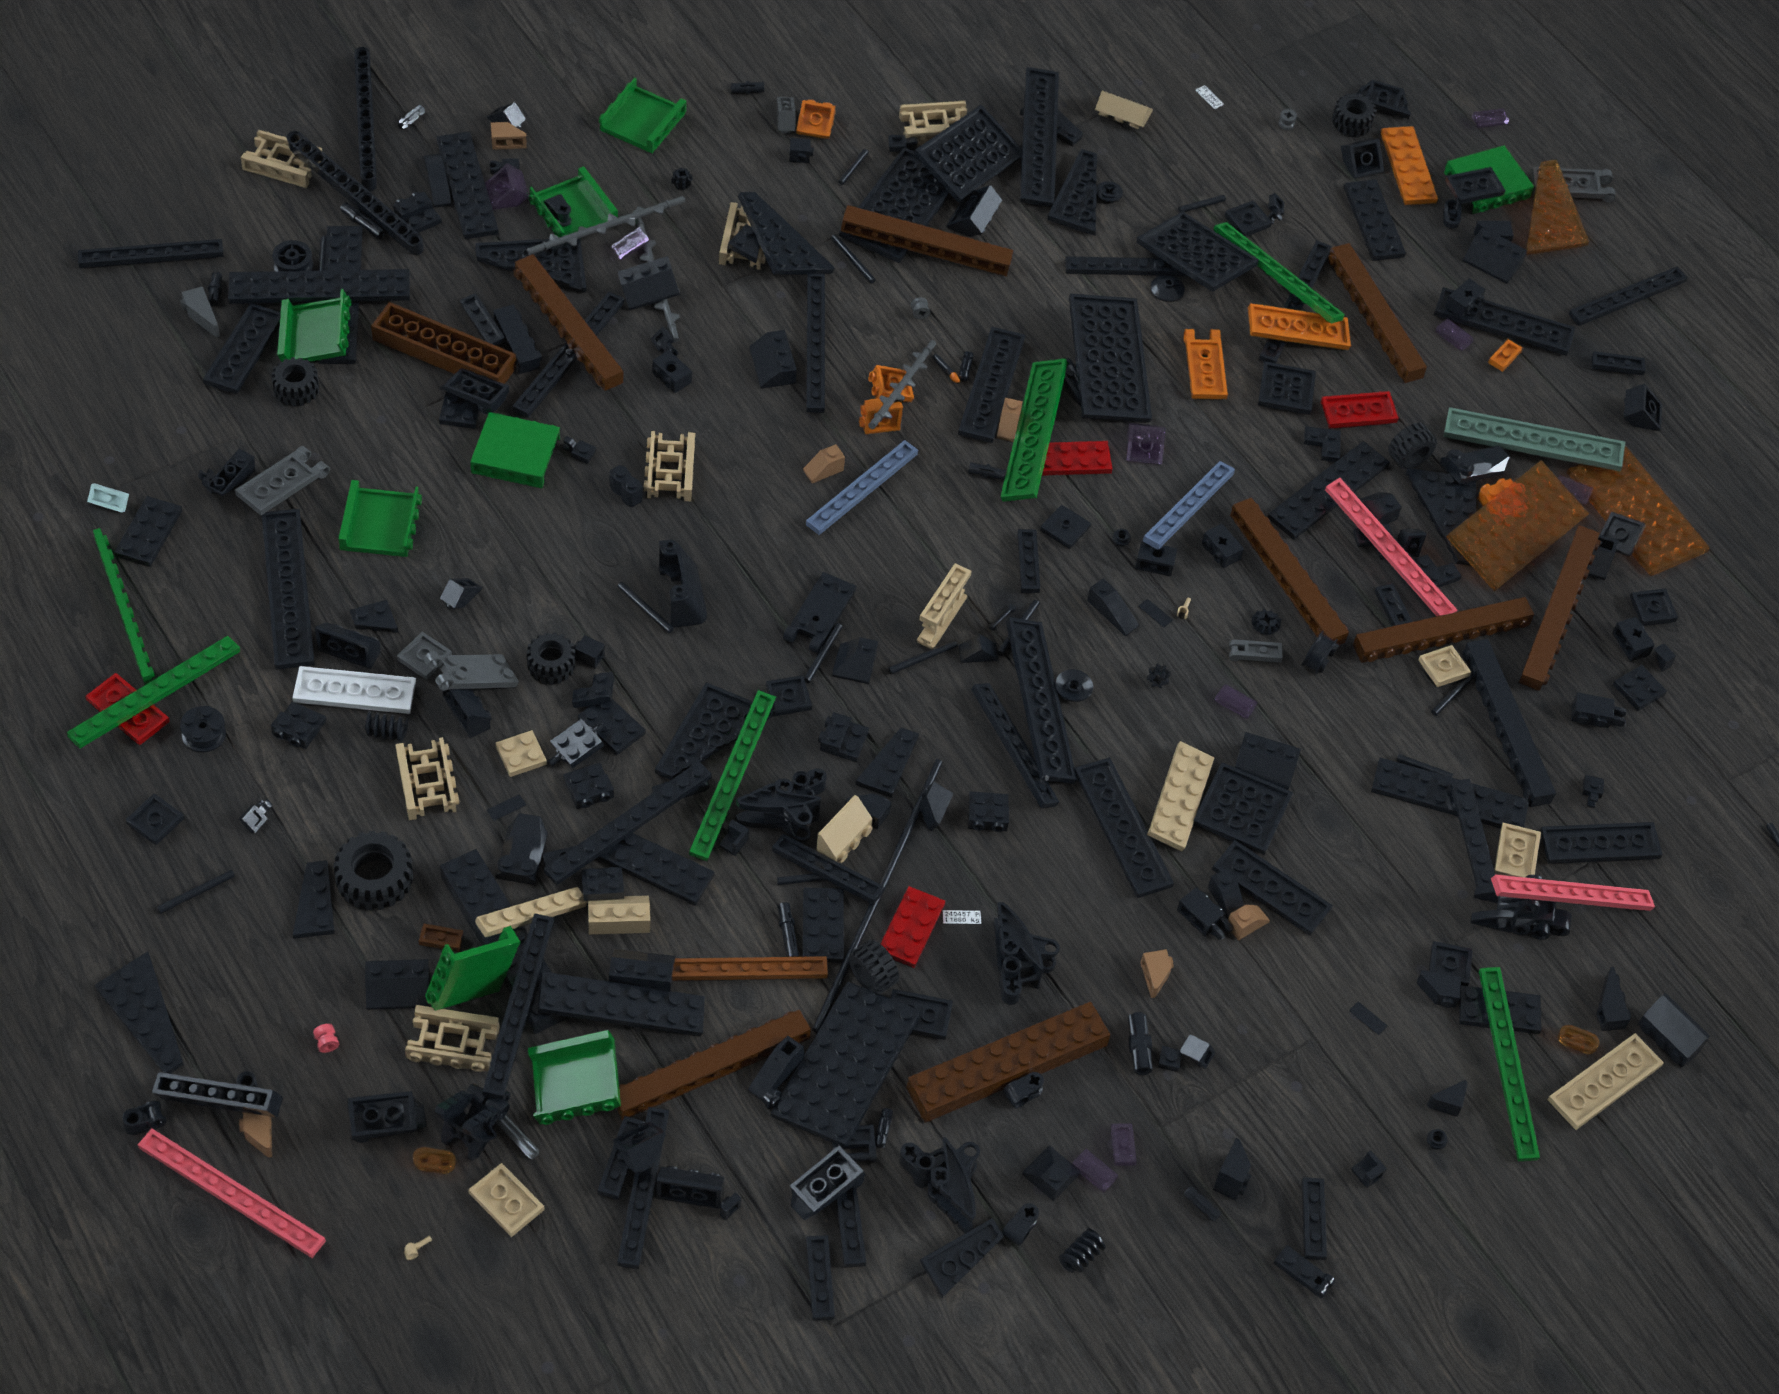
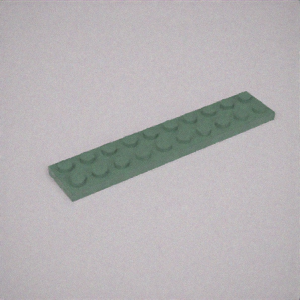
M1450 407L1443 436L1493 447L1500 446L1503 449L1621 471L1625 449V441Z

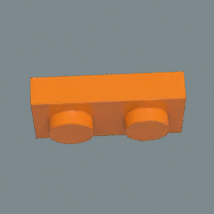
M1508 339L1492 355L1488 363L1503 372L1521 353L1522 347Z

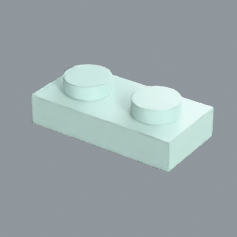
M93 483L91 484L87 502L115 511L125 512L129 494Z

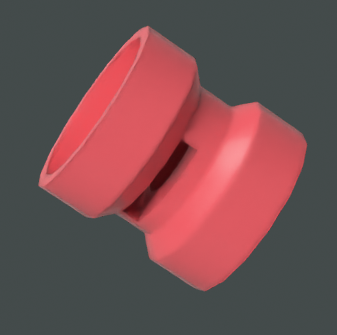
M323 1024L314 1029L313 1034L315 1039L318 1040L317 1046L320 1052L328 1053L338 1048L339 1041L334 1036L335 1030L332 1024Z

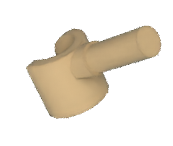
M1190 598L1186 599L1184 606L1178 608L1177 616H1179L1180 612L1185 613L1184 619L1188 617Z
M428 1236L415 1244L408 1243L404 1251L406 1259L412 1260L418 1256L417 1249L432 1241L431 1237Z

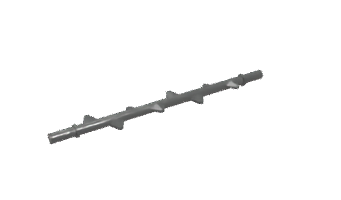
M681 196L669 201L665 200L663 203L645 209L637 207L636 212L619 218L609 214L607 222L589 228L580 226L577 232L562 237L550 234L548 242H542V244L527 248V252L531 255L543 250L547 251L549 248L564 243L576 246L577 239L596 232L605 234L606 229L623 223L633 227L635 226V219L655 212L663 214L664 209H670L673 206L685 203V198Z
M640 217L635 219V226L638 231L633 235V239H638L642 242L645 253L639 257L640 260L650 262L654 260L651 248L657 243L656 240H648L644 222H642ZM667 299L655 304V309L663 310L668 324L667 328L674 339V343H677L680 339L674 321L679 319L680 316L679 314L671 313Z
M930 340L927 346L922 349V353L913 352L912 355L917 359L912 366L905 364L902 366L906 374L899 383H890V386L894 389L889 397L882 395L879 397L883 405L874 414V418L869 423L870 429H875L878 423L883 420V417L892 418L888 411L895 400L904 401L905 397L900 394L906 385L915 386L911 378L918 369H927L923 362L935 347L936 342L934 340Z

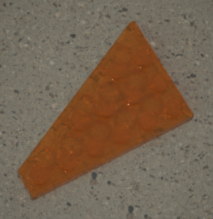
M1558 161L1541 162L1526 254L1587 246L1589 244L1588 237Z

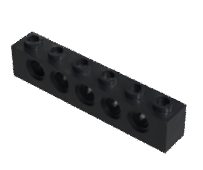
M160 1072L157 1074L152 1091L153 1094L163 1100L276 1118L278 1117L283 1100L281 1095L270 1089Z

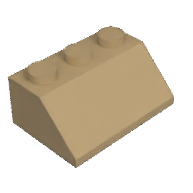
M1104 91L1101 92L1095 110L1099 111L1098 115L1107 118L1108 115L1114 116V120L1121 123L1124 120L1130 122L1129 126L1137 129L1139 126H1145L1153 110Z
M856 795L818 833L816 851L838 863H843L848 853L852 849L855 850L860 844V840L864 836L867 837L872 831V817Z
M624 896V899L588 901L589 935L650 933L649 896Z

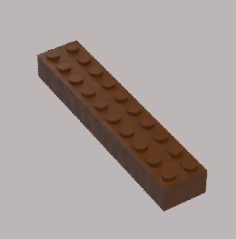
M1090 1001L908 1077L906 1089L926 1123L1000 1092L1009 1083L1031 1072L1042 1074L1104 1048L1108 1045L1111 1034Z

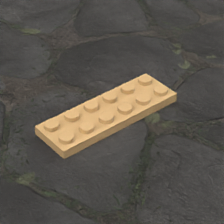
M1181 741L1177 744L1147 834L1148 836L1179 851L1185 849L1214 757Z
M1635 1033L1550 1095L1548 1101L1577 1130L1662 1067L1664 1062Z

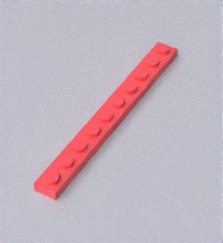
M1341 478L1326 486L1325 491L1436 616L1458 611Z
M1494 875L1491 878L1496 895L1502 897L1651 911L1655 907L1649 890Z
M151 1128L139 1142V1149L309 1257L313 1258L326 1242L325 1237Z

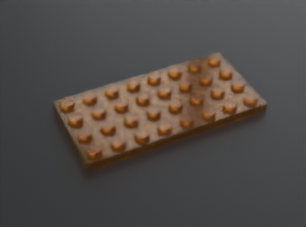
M1626 445L1621 471L1579 464L1568 469L1567 474L1605 521H1607L1612 511L1645 523L1646 527L1632 554L1650 577L1709 551L1710 547Z
M1541 460L1450 532L1446 538L1487 584L1496 591L1588 516L1589 513Z

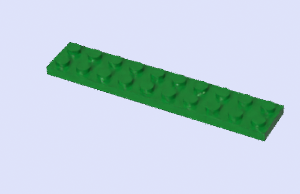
M1066 358L1033 362L1002 488L1001 499L1003 502L1037 498L1068 365Z

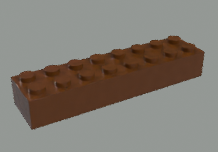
M391 302L387 304L371 325L372 339L453 374L460 368H464L505 384L516 369L515 353Z

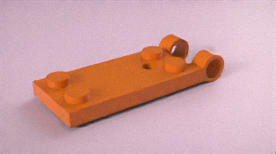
M1184 329V343L1186 345L1192 399H1227L1228 392L1220 330L1211 329L1209 340L1195 339L1194 329Z

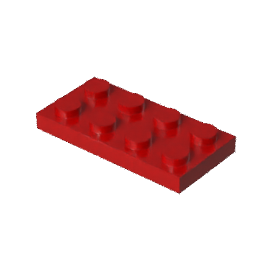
M1390 391L1324 396L1321 398V404L1329 428L1397 423L1399 419Z
M1108 441L1049 443L1042 476L1111 474L1113 468Z
M115 673L87 694L86 700L101 712L133 693L136 689ZM153 704L117 727L140 746L168 724L170 720L167 715Z
M908 887L881 942V945L889 952L893 960L915 968L945 906V900L913 887Z

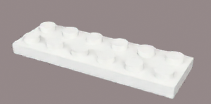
M299 666L293 702L410 714L416 678Z

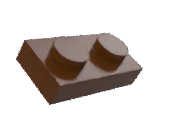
M423 923L419 945L444 949V946L448 944L452 951L459 952L464 930Z

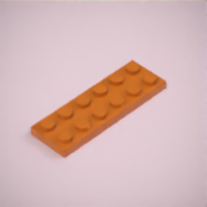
M1414 127L1382 128L1380 133L1404 205L1437 203L1438 197Z
M1252 303L1248 306L1250 336L1349 350L1351 347L1348 318L1344 317L1342 321L1331 324L1318 313Z

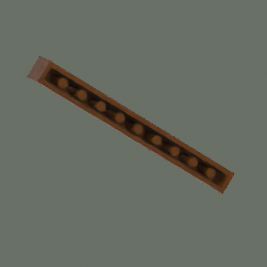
M849 205L846 207L840 230L841 232L1007 276L1014 251Z
M1347 243L1331 247L1328 256L1329 264L1335 269L1336 275L1343 282L1344 288L1348 290L1352 301L1356 303L1360 314L1364 316L1367 325L1372 329L1375 338L1380 342L1383 351L1388 355L1399 377L1403 379L1404 383L1424 378L1427 369L1426 364L1351 244Z
M532 254L516 261L514 270L516 279L522 282L525 291H529L533 301L539 304L542 313L548 316L551 325L558 329L561 338L567 341L568 347L574 350L578 360L584 363L587 372L594 376L597 385L606 391L622 384L623 370L537 258Z
M1252 497L1233 504L1230 514L1231 518L1314 634L1318 637L1323 630L1324 635L1333 640L1337 638V644L1345 643L1349 633L1347 626L1341 622L1337 612L1331 608L1326 597H1323L1320 593L1318 586L1312 582L1308 572L1299 564L1297 557L1291 553L1289 546L1281 539L1279 532L1273 528L1269 518L1261 511L1260 506L1255 503Z
M1580 525L1578 526L1518 683L1539 691L1542 685H1547L1550 677L1547 672L1549 669H1553L1556 661L1553 659L1554 654L1558 655L1561 644H1558L1559 640H1563L1567 629H1564L1565 624H1570L1573 614H1570L1571 609L1575 610L1578 599H1575L1576 595H1580L1584 587L1581 584L1582 579L1586 580L1590 571L1587 569V566L1592 565L1595 555L1592 554L1593 550L1597 551L1600 540H1597L1599 532Z
M1526 597L1356 634L1353 647L1361 663L1373 662L1377 659L1391 658L1394 655L1408 654L1416 650L1422 651L1434 646L1440 647L1452 642L1458 643L1465 639L1492 635L1496 632H1507L1519 627L1524 628L1530 625L1534 613Z
M800 1009L795 1012H787L783 1017L776 1020L771 1019L758 1028H750L742 1035H734L721 1044H713L705 1051L695 1052L684 1060L674 1061L668 1067L658 1068L647 1076L637 1077L631 1083L619 1085L621 1107H616V1110L623 1121L624 1116H635L648 1110V1107L660 1105L769 1057L787 1035L798 1043L809 1040L811 1029Z

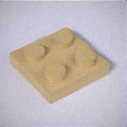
M1452 645L1420 655L1419 662L1437 687L1467 678L1471 674L1470 669Z
M532 730L496 742V748L510 777L547 765V760Z

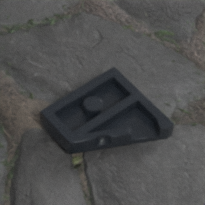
M746 224L729 241L727 248L756 263L759 242L752 227Z

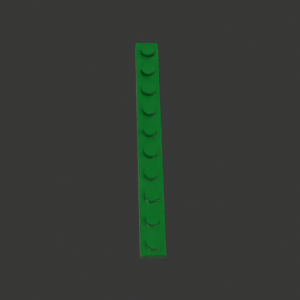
M1225 222L1215 225L1213 231L1259 259L1258 267L1274 278L1280 285L1288 289L1291 294H1294L1303 303L1311 307L1314 312L1320 314L1327 322L1332 324L1343 320L1345 316L1343 312L1230 224Z
M98 528L93 530L95 542L144 685L152 681V678H155L153 668L147 665L150 662L147 651H142V648H144L143 639L141 636H137V633H139L137 622H132L134 614L132 608L127 607L129 603L127 593H122L121 589H124L122 579L117 578L119 574L117 564H112L111 560H114L112 550L107 549V546H109L107 535H102L101 529Z
M229 636L224 637L69 730L67 737L81 749L238 654L240 647Z
M760 690L757 691L691 846L689 855L706 862L708 861L776 699L775 696Z
M1480 968L1479 976L1518 1162L1535 1161L1540 1158L1501 968Z

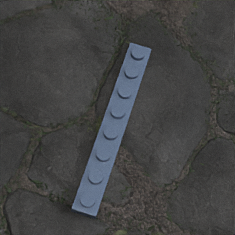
M904 440L806 520V525L818 535L823 533L918 455V449Z
M1219 461L1144 535L1143 542L1159 550L1234 475L1235 469Z

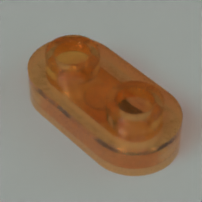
M1564 1025L1558 1033V1039L1563 1045L1586 1054L1594 1053L1599 1046V1039L1595 1034L1572 1025Z
M422 1147L414 1152L413 1163L419 1170L447 1174L455 1169L456 1158L452 1152L447 1150ZM422 1159H427V1160H428V1161L425 1162V1163H422V1162H421ZM443 1162L449 1163L447 1166L442 1165Z

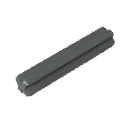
M507 1116L501 1121L497 1119L495 1123L530 1159L538 1156L539 1149Z

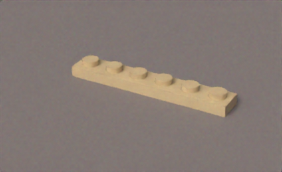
M578 887L478 916L475 923L483 935L489 937L501 933L504 927L511 926L512 929L531 924L534 913L554 917L586 907L588 901L583 900L582 892Z

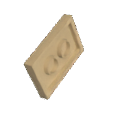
M1502 823L1494 867L1495 875L1515 877L1535 875L1541 832Z
M502 1163L469 1189V1194L511 1237L544 1211V1205Z

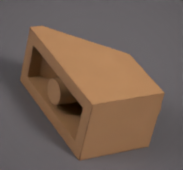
M509 122L491 123L493 150L527 148L526 133Z
M1005 398L997 433L998 439L1014 442L1023 401Z
M835 444L820 450L803 468V471L811 483H815L844 471L845 456Z
M1244 905L1232 912L1228 919L1229 923L1233 926L1232 933L1237 940L1242 939L1270 922L1269 918L1257 905Z
M1167 950L1143 953L1140 964L1151 998L1156 997L1173 968V959L1171 956H1168Z
M243 1112V1119L239 1120L240 1132H244L245 1139L264 1155L272 1157L271 1117Z

